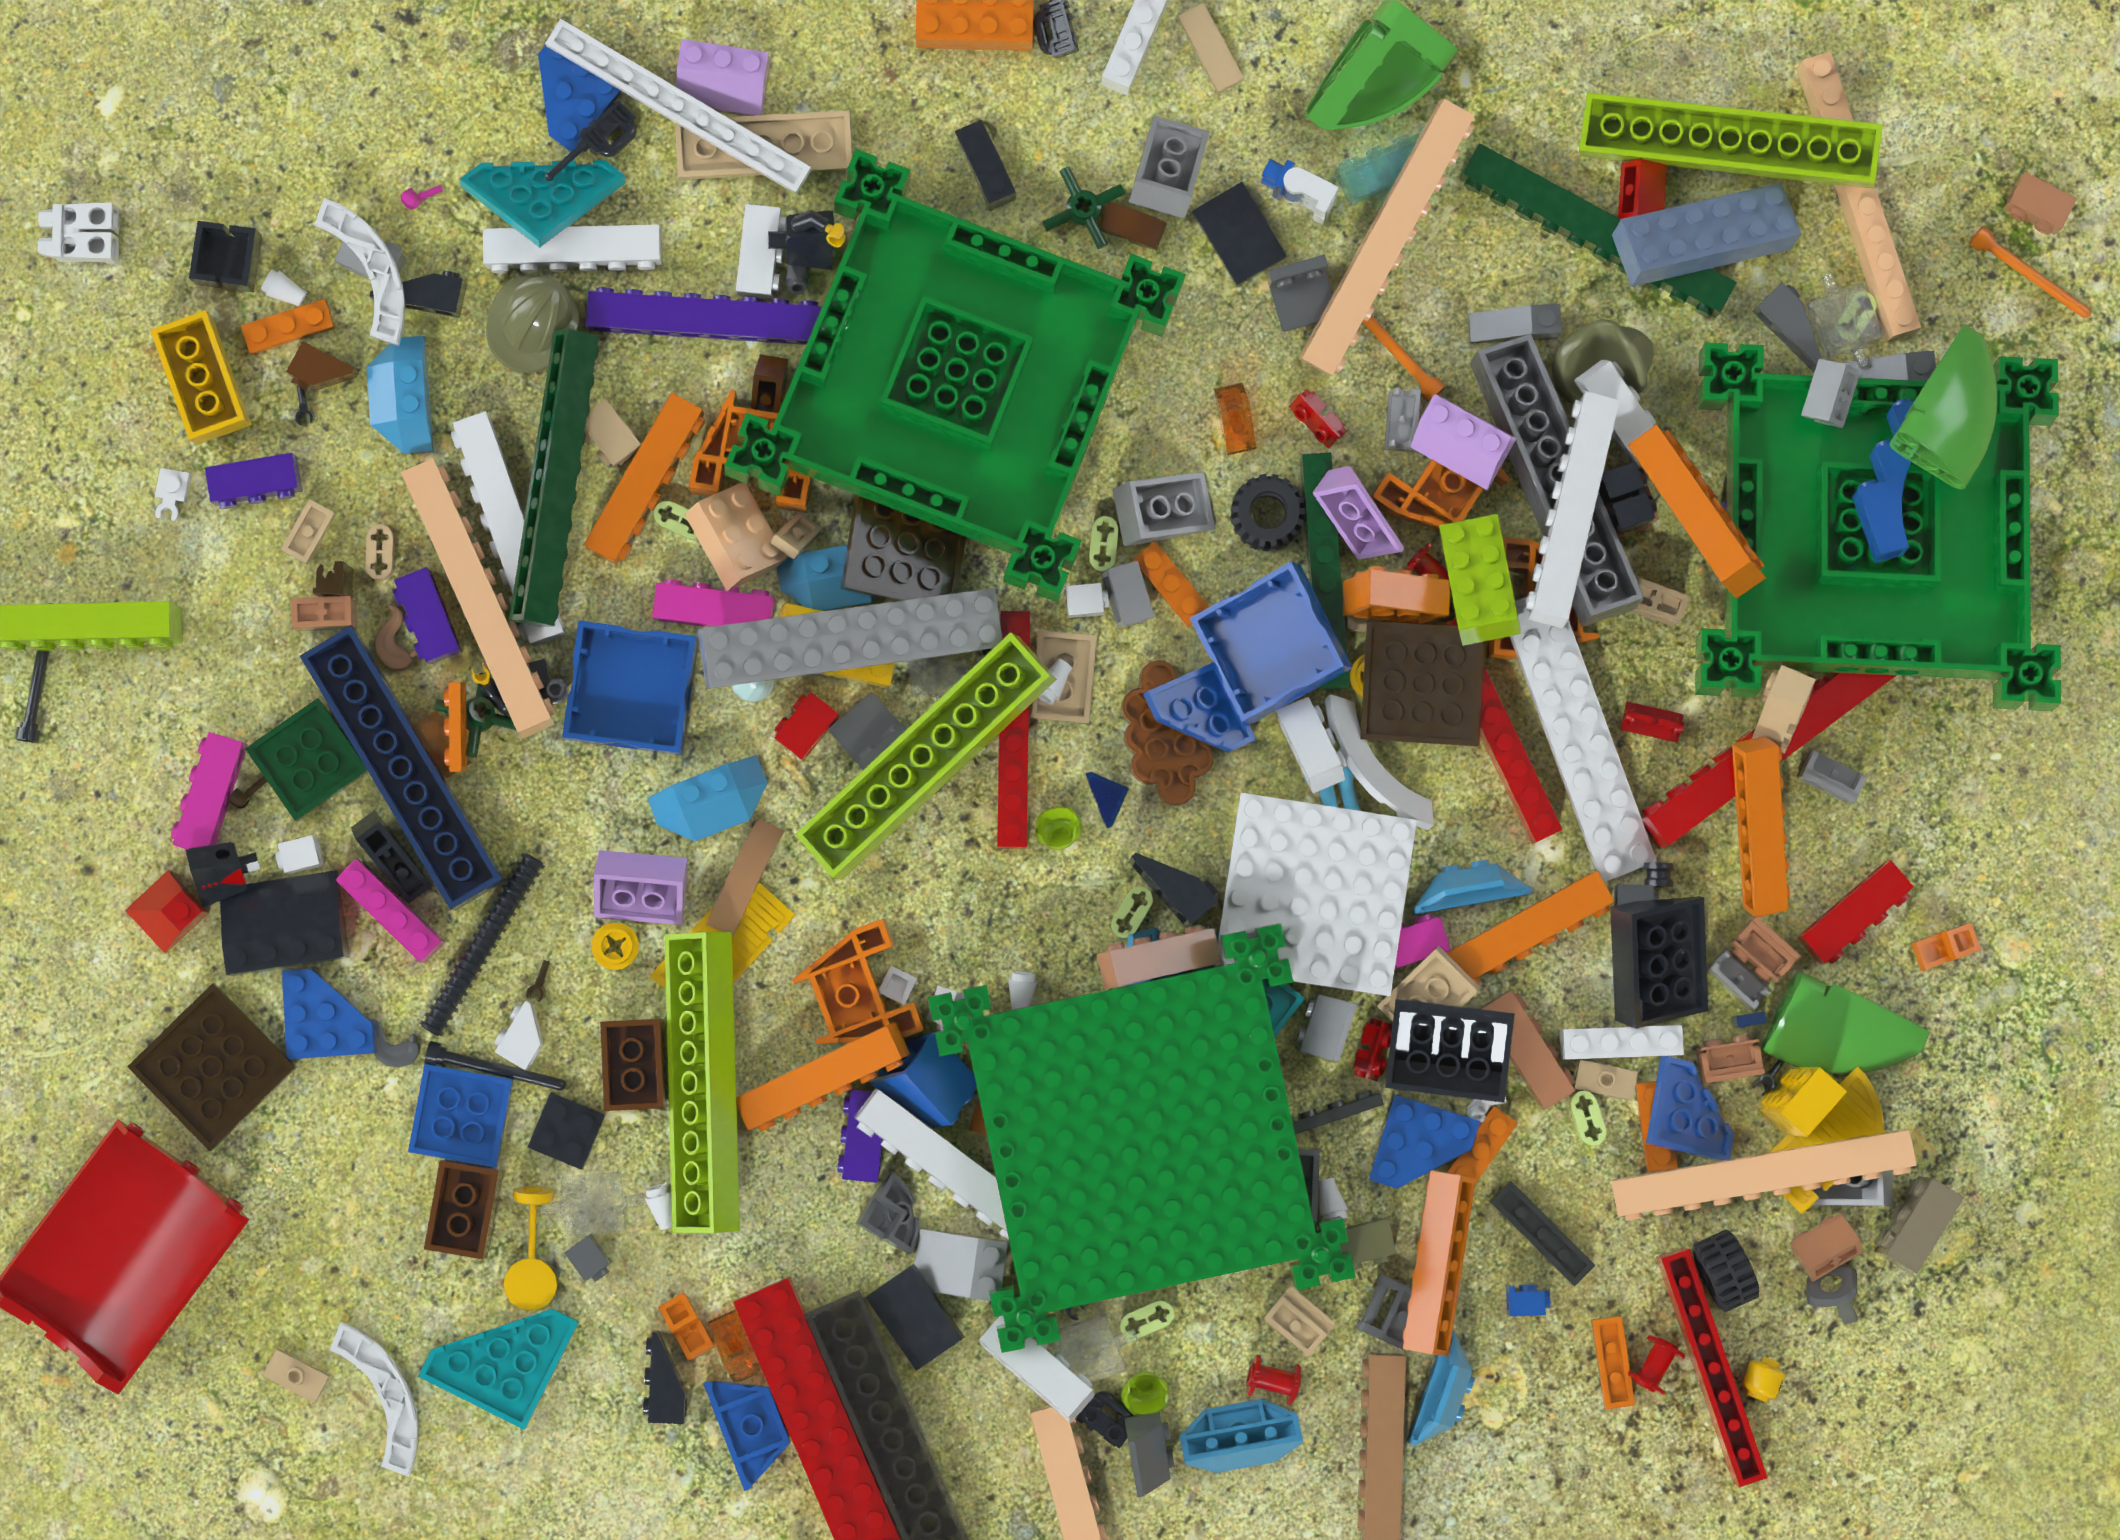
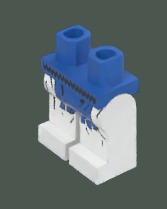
M1269 159L1262 173L1261 183L1273 189V198L1280 201L1283 197L1289 204H1300L1314 212L1313 221L1321 225L1324 224L1337 199L1338 186L1302 168H1295V163L1288 159L1285 165Z

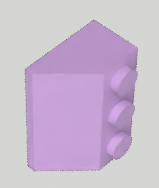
M682 39L677 64L676 87L716 111L748 116L762 115L771 62L769 53Z
M1434 394L1419 421L1410 447L1488 490L1517 438L1444 397Z
M1351 466L1328 470L1313 491V494L1357 560L1402 552L1404 549L1402 543Z
M599 850L594 870V917L683 925L687 887V858Z

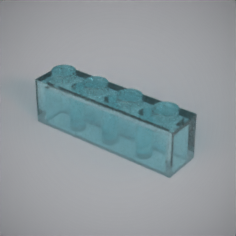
M1425 126L1419 129L1420 133L1409 137L1408 134H1404L1394 139L1391 146L1384 149L1382 145L1374 147L1366 152V157L1359 160L1352 157L1339 164L1340 168L1337 169L1335 176L1349 207L1391 189Z

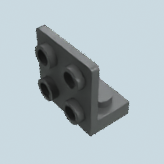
M1325 254L1268 270L1266 278L1283 332L1318 323L1333 294L1326 273L1328 263Z
M873 692L869 693L829 728V732L862 770L907 730Z

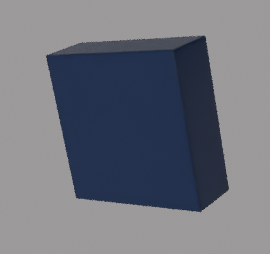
M1766 1011L1731 1016L1732 1024L1735 1028L1765 1024L1767 1022Z

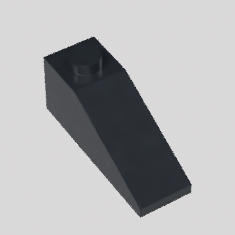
M982 120L956 130V137L989 211L1016 200L1015 189Z
M443 271L442 275L433 273L402 282L405 308L460 318L467 286L465 281L460 278V274ZM372 290L370 291L369 297L374 302V293Z
M375 810L351 827L356 841L408 904L432 887L406 849Z

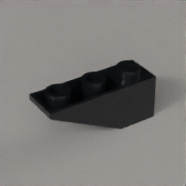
M655 1330L652 1332V1337H647L646 1355H651V1365L645 1368L644 1384L650 1386L649 1397H644L643 1415H648V1423L684 1424L687 1415L688 1391L660 1331Z

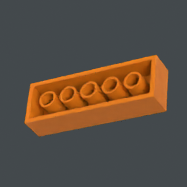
M1656 424L1627 445L1721 583L1736 599L1766 578L1761 571V568L1765 565L1748 545L1749 542L1743 533L1732 522V517L1717 500L1714 491L1701 477L1702 474L1695 464L1690 461L1685 454L1686 451L1669 429L1663 432Z

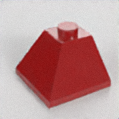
M167 870L125 910L164 953H167L209 914L170 870Z

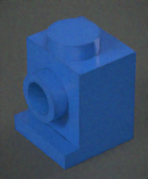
M1537 1284L1519 1285V1290H1515L1513 1285H1505L1506 1311L1508 1316L1546 1315V1308H1550L1551 1305L1549 1290H1537Z

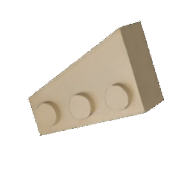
M1781 665L1778 673L1772 671L1761 701L1765 705L1752 739L1766 736L1776 743L1781 752L1785 754L1809 701L1816 679Z

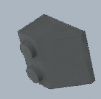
M1160 1412L1124 1418L1137 1497L1145 1496L1170 1480L1169 1468L1175 1467L1172 1449L1166 1450L1165 1441L1170 1440L1168 1422L1162 1423Z

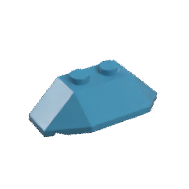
M425 336L401 337L399 346L390 343L366 367L370 425L404 454L434 452Z
M847 545L803 552L796 559L788 557L777 567L780 590L807 608L829 611L872 603L876 598L875 596L841 589Z
M755 755L722 765L671 785L647 799L658 826L696 842L751 820L768 782L759 758Z
M1488 859L1471 862V868L1460 870L1459 865L1442 867V873L1434 876L1412 908V914L1416 915L1532 894L1530 886L1497 863L1489 865Z
M1453 1331L1449 1357L1436 1355L1413 1420L1407 1442L1414 1446L1453 1428L1455 1421L1460 1422L1465 1409V1405L1461 1404L1464 1394H1469L1475 1380V1377L1471 1376L1473 1370Z
M1265 1399L1204 1409L1187 1430L1180 1434L1185 1465L1215 1473L1276 1462L1303 1443L1297 1413L1288 1411Z

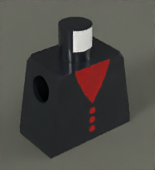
M232 842L185 850L189 868L203 907L245 891L247 884L244 874L261 869L256 852L239 857L235 844Z

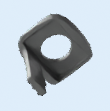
M1839 1266L1814 1282L1810 1280L1809 1276L1807 1277L1806 1296L1810 1305L1814 1307L1837 1306L1838 1315L1842 1319L1843 1324L1858 1322V1316L1852 1304V1300L1857 1294V1270L1855 1268ZM1826 1276H1839L1843 1280L1842 1286L1834 1292L1822 1290L1820 1283Z

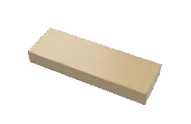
M1204 2L1178 15L1177 18L1217 93L1219 94L1244 81L1241 71Z

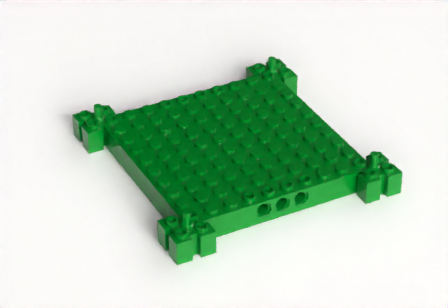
M855 149L847 168V181L842 180L834 200V213L855 221L860 213L859 219L772 430H769V420L746 412L738 432V443L742 447L733 444L724 465L725 476L748 484L751 476L758 479L759 489L781 497L789 478V469L1012 554L1004 573L1003 582L1023 590L1026 589L1028 582L1038 586L1036 595L1059 603L1069 572L1063 571L1062 568L1072 570L1082 540L1059 532L1057 539H1053V534L1138 319L1142 321L1141 330L1163 337L1186 274L1165 266L1161 274L1151 270L1152 261L1130 254L1122 274V279L1112 277L905 198L904 195L910 183L911 169L888 161L886 169L877 166L878 157Z
M1705 342L1699 352V376H1704L1698 387V410L1722 411L1726 402H1728L1727 512L1732 517V522L1740 529L1749 542L1748 545L1765 565L1761 568V571L1766 578L1737 599L1726 588L1725 629L1701 628L1697 634L1695 660H1703L1704 663H1701L1695 671V695L1719 696L1724 688H1731V697L1755 698L1761 690V669L1780 670L1781 665L1795 671L1998 680L1993 685V709L2017 710L2024 702H2028V710L2053 711L2061 704V680H2052V676L2061 669V645L2036 644L2031 649L2029 425L2050 426L2059 416V393L2050 392L2058 383V359L2034 358L2029 366H2023V357H1998L1993 364L1997 384V416L1988 450L1980 466L1966 488L1957 489L1911 462L1902 493L1903 526L1909 548L1902 556L1875 563L1852 496L1860 484L1869 480L1877 481L1869 456L1877 443L1893 438L1886 418L1893 403L1909 398L1910 401L1916 400L1927 381L1858 378L1844 427L1838 428L1815 422V419L1806 418L1801 415L1813 376L1761 373L1764 367V345L1740 344L1736 352H1728V343Z
M1281 923L1255 928L1257 937L1247 939L1246 931L1220 935L1225 959L1234 958L1235 963L990 1015H983V1010L991 1009L987 985L963 989L964 999L953 1001L951 992L928 997L932 1021L941 1019L943 1031L935 1032L939 1055L945 1056L963 1052L962 1043L968 1042L1020 1293L1014 1294L1013 1286L989 1290L994 1317L1003 1316L1005 1322L1003 1325L996 1326L1001 1353L1024 1349V1339L1035 1337L1037 1346L1061 1341L1056 1315H1046L1047 1312L1286 1261L1298 1260V1262L1289 1263L1296 1290L1319 1286V1276L1328 1274L1329 1280L1332 1283L1356 1278L1351 1254L1348 1251L1341 1252L1340 1244L1348 1242L1344 1219L1341 1216L1318 1220L1319 1230H1315L1262 981V979H1266L1267 987L1293 982L1289 959L1279 960L1277 949L1286 947Z

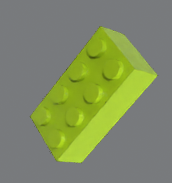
M1498 514L1440 525V534L1462 645L1522 634Z

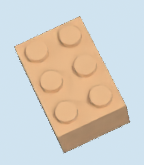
M744 482L698 501L685 514L727 591L774 571L787 559L784 552L770 543L774 533Z

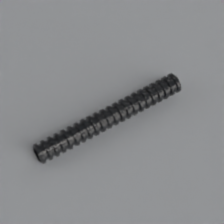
M528 853L521 854L522 860L521 862L517 861L516 865L518 867L516 870L512 869V877H507L508 883L501 887L503 891L497 894L498 900L492 902L494 906L492 909L489 908L487 910L489 914L487 917H483L484 923L478 925V933H473L475 938L473 941L469 940L468 944L470 946L468 949L464 948V956H460L458 958L459 964L453 966L455 971L449 973L450 979L444 981L445 987L444 989L440 988L439 992L441 994L439 997L435 996V1004H430V1012H426L424 1014L425 1020L420 1021L421 1027L438 1037L444 1035L442 1030L448 1028L447 1022L453 1020L452 1014L459 1010L457 1006L463 1003L462 997L468 995L466 991L468 988L471 989L473 987L471 983L473 980H477L476 974L482 972V964H487L486 958L487 956L491 957L492 953L490 951L492 948L496 949V941L502 939L500 935L502 932L505 933L507 931L505 927L507 924H511L510 918L516 916V908L520 909L521 907L519 903L521 900L525 901L526 897L524 895L526 892L530 893L529 887L536 883L534 879L540 876L539 870L545 868L543 862Z

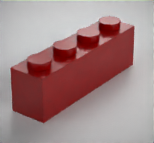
M1892 860L1884 861L1796 938L1819 964L1829 962L1831 965L1844 955L1842 949L1847 944L1855 945L1866 936L1864 930L1871 924L1877 926L1889 916L1886 911L1894 904L1896 907H1899L1911 897L1908 892L1914 886Z

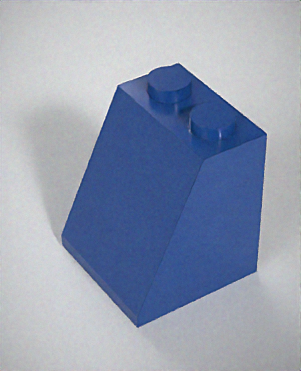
M935 1032L904 1040L910 1052L909 1056L902 1058L904 1064L888 1072L886 1067L881 1068L877 1073L878 1077L872 1079L870 1083L930 1127L936 1128L952 1125L959 1118V1111L975 1095L974 1090L977 1087L975 1075L956 1054L939 1055Z

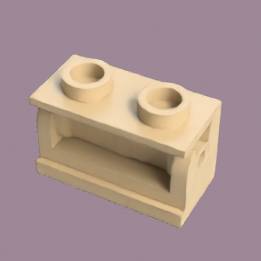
M606 399L590 410L586 418L585 440L588 444L594 441L600 448L596 454L606 467L612 464L617 470L619 468L616 465H622L635 456L641 444Z
M1635 576L1644 599L1631 612L1671 627H1675L1676 623L1680 624L1690 596Z

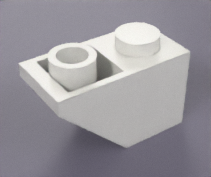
M525 1001L523 1005L518 1003L510 1015V1019L513 1020L508 1030L502 1029L494 1044L498 1046L495 1053L520 1068L529 1070L544 1043L535 1006L533 1003Z

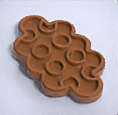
M1155 660L1148 663L1142 669L1139 675L1140 688L1131 690L1124 696L1121 702L1123 718L1129 723L1124 732L1123 740L1126 747L1134 753L1130 769L1136 780L1143 784H1156L1157 793L1164 803L1171 806H1180L1187 803L1193 797L1196 787L1195 778L1205 775L1211 769L1214 755L1207 743L1155 720L1143 694L1178 678L1176 669L1170 663L1164 660Z

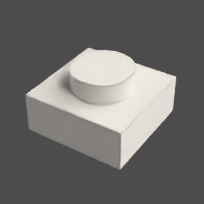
M890 966L879 991L881 994L905 1005L917 978Z

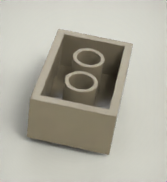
M1921 1176L1918 1180L1914 1179L1906 1190V1194L1909 1196L1903 1205L1899 1204L1894 1209L1890 1217L1893 1222L1888 1230L1883 1229L1875 1241L1877 1248L1874 1251L1900 1269L1915 1274L1921 1269L1964 1199L1963 1196L1936 1179Z

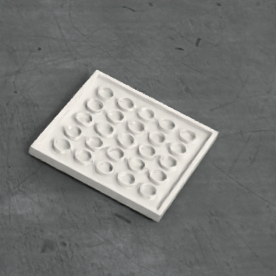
M1240 793L1217 942L1222 963L1214 964V967L1235 963L1234 958L1225 959L1220 935L1246 931L1247 939L1257 937L1255 928L1281 923L1286 947L1277 949L1279 960L1289 959L1294 982L1391 996L1417 820Z

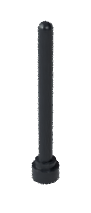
M36 651L24 722L20 723V727L16 728L15 740L39 743L41 731L38 730L39 725L36 724L49 651Z
M430 1041L427 1047L424 1064L437 1066V1064L443 1065L445 1062L562 1091L566 1087V1082L563 1079L447 1051L446 1047H442V1043Z

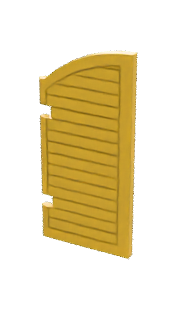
M758 883L734 937H732L733 982L745 972L773 941L767 935V932L773 927L780 933L796 916L761 883ZM714 906L689 933L721 932L707 925ZM664 960L649 977L666 988Z
M1856 1067L1839 1084L1847 1091L1846 1094L1808 1137L1787 1135L1770 1152L1887 1132L1884 1129V1117L1878 1095L1864 1072L1859 1067ZM1832 1180L1820 1182L1825 1191L1833 1185ZM1802 1185L1790 1187L1791 1193L1782 1194L1801 1214L1819 1199V1196L1814 1192L1815 1189L1803 1190Z

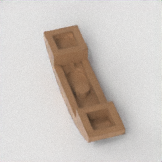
M759 818L756 820L708 919V926L721 932H732V937H734L768 862L772 858L785 832L784 830Z

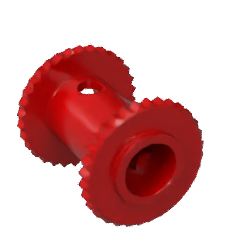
M1427 543L1423 548H1420L1405 568V570H1413L1419 576L1423 574H1437L1439 579L1449 580L1447 569L1427 553L1432 546L1431 543Z
M1649 1335L1647 1339L1654 1345L1639 1373L1635 1374L1629 1371L1627 1374L1636 1384L1646 1390L1664 1395L1666 1391L1659 1387L1662 1378L1674 1357L1684 1359L1685 1354L1670 1342L1660 1337L1657 1338Z
M1255 1355L1247 1375V1395L1252 1396L1255 1388H1261L1287 1395L1286 1403L1287 1405H1292L1298 1395L1301 1384V1366L1296 1364L1292 1372L1261 1365V1355Z

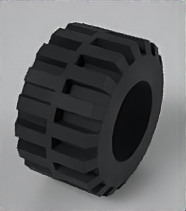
M1261 474L1258 478L1252 477L1246 484H1242L1235 494L1230 510V520L1233 523L1235 534L1241 537L1240 540L1244 544H1250V548L1255 550L1260 548L1263 551H1269L1270 549L1278 550L1282 546L1291 543L1299 533L1305 516L1303 496L1299 495V489L1296 485L1293 487L1287 478L1283 480L1278 478L1279 475L1272 474V476H1266V474ZM1272 497L1282 504L1285 510V517L1278 527L1265 529L1258 526L1252 520L1250 509L1256 499Z
M1725 1229L1693 1244V1255L1700 1275L1719 1308L1724 1312H1728L1759 1298V1284L1744 1249L1734 1234Z

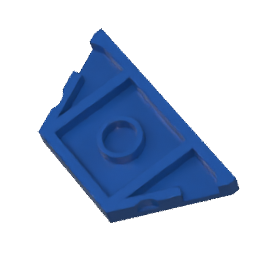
M706 1381L703 1383L741 1484L744 1491L749 1490L791 1443L769 1386Z

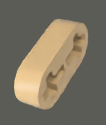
M377 524L372 526L367 532L365 566L370 577L377 581H385L394 572L395 536L390 528ZM383 530V534L388 536V540L383 541L382 550H379V544L373 540V537L378 536L379 531ZM379 555H382V563L388 566L387 569L382 570L381 575H378V572L372 569L373 565H378Z

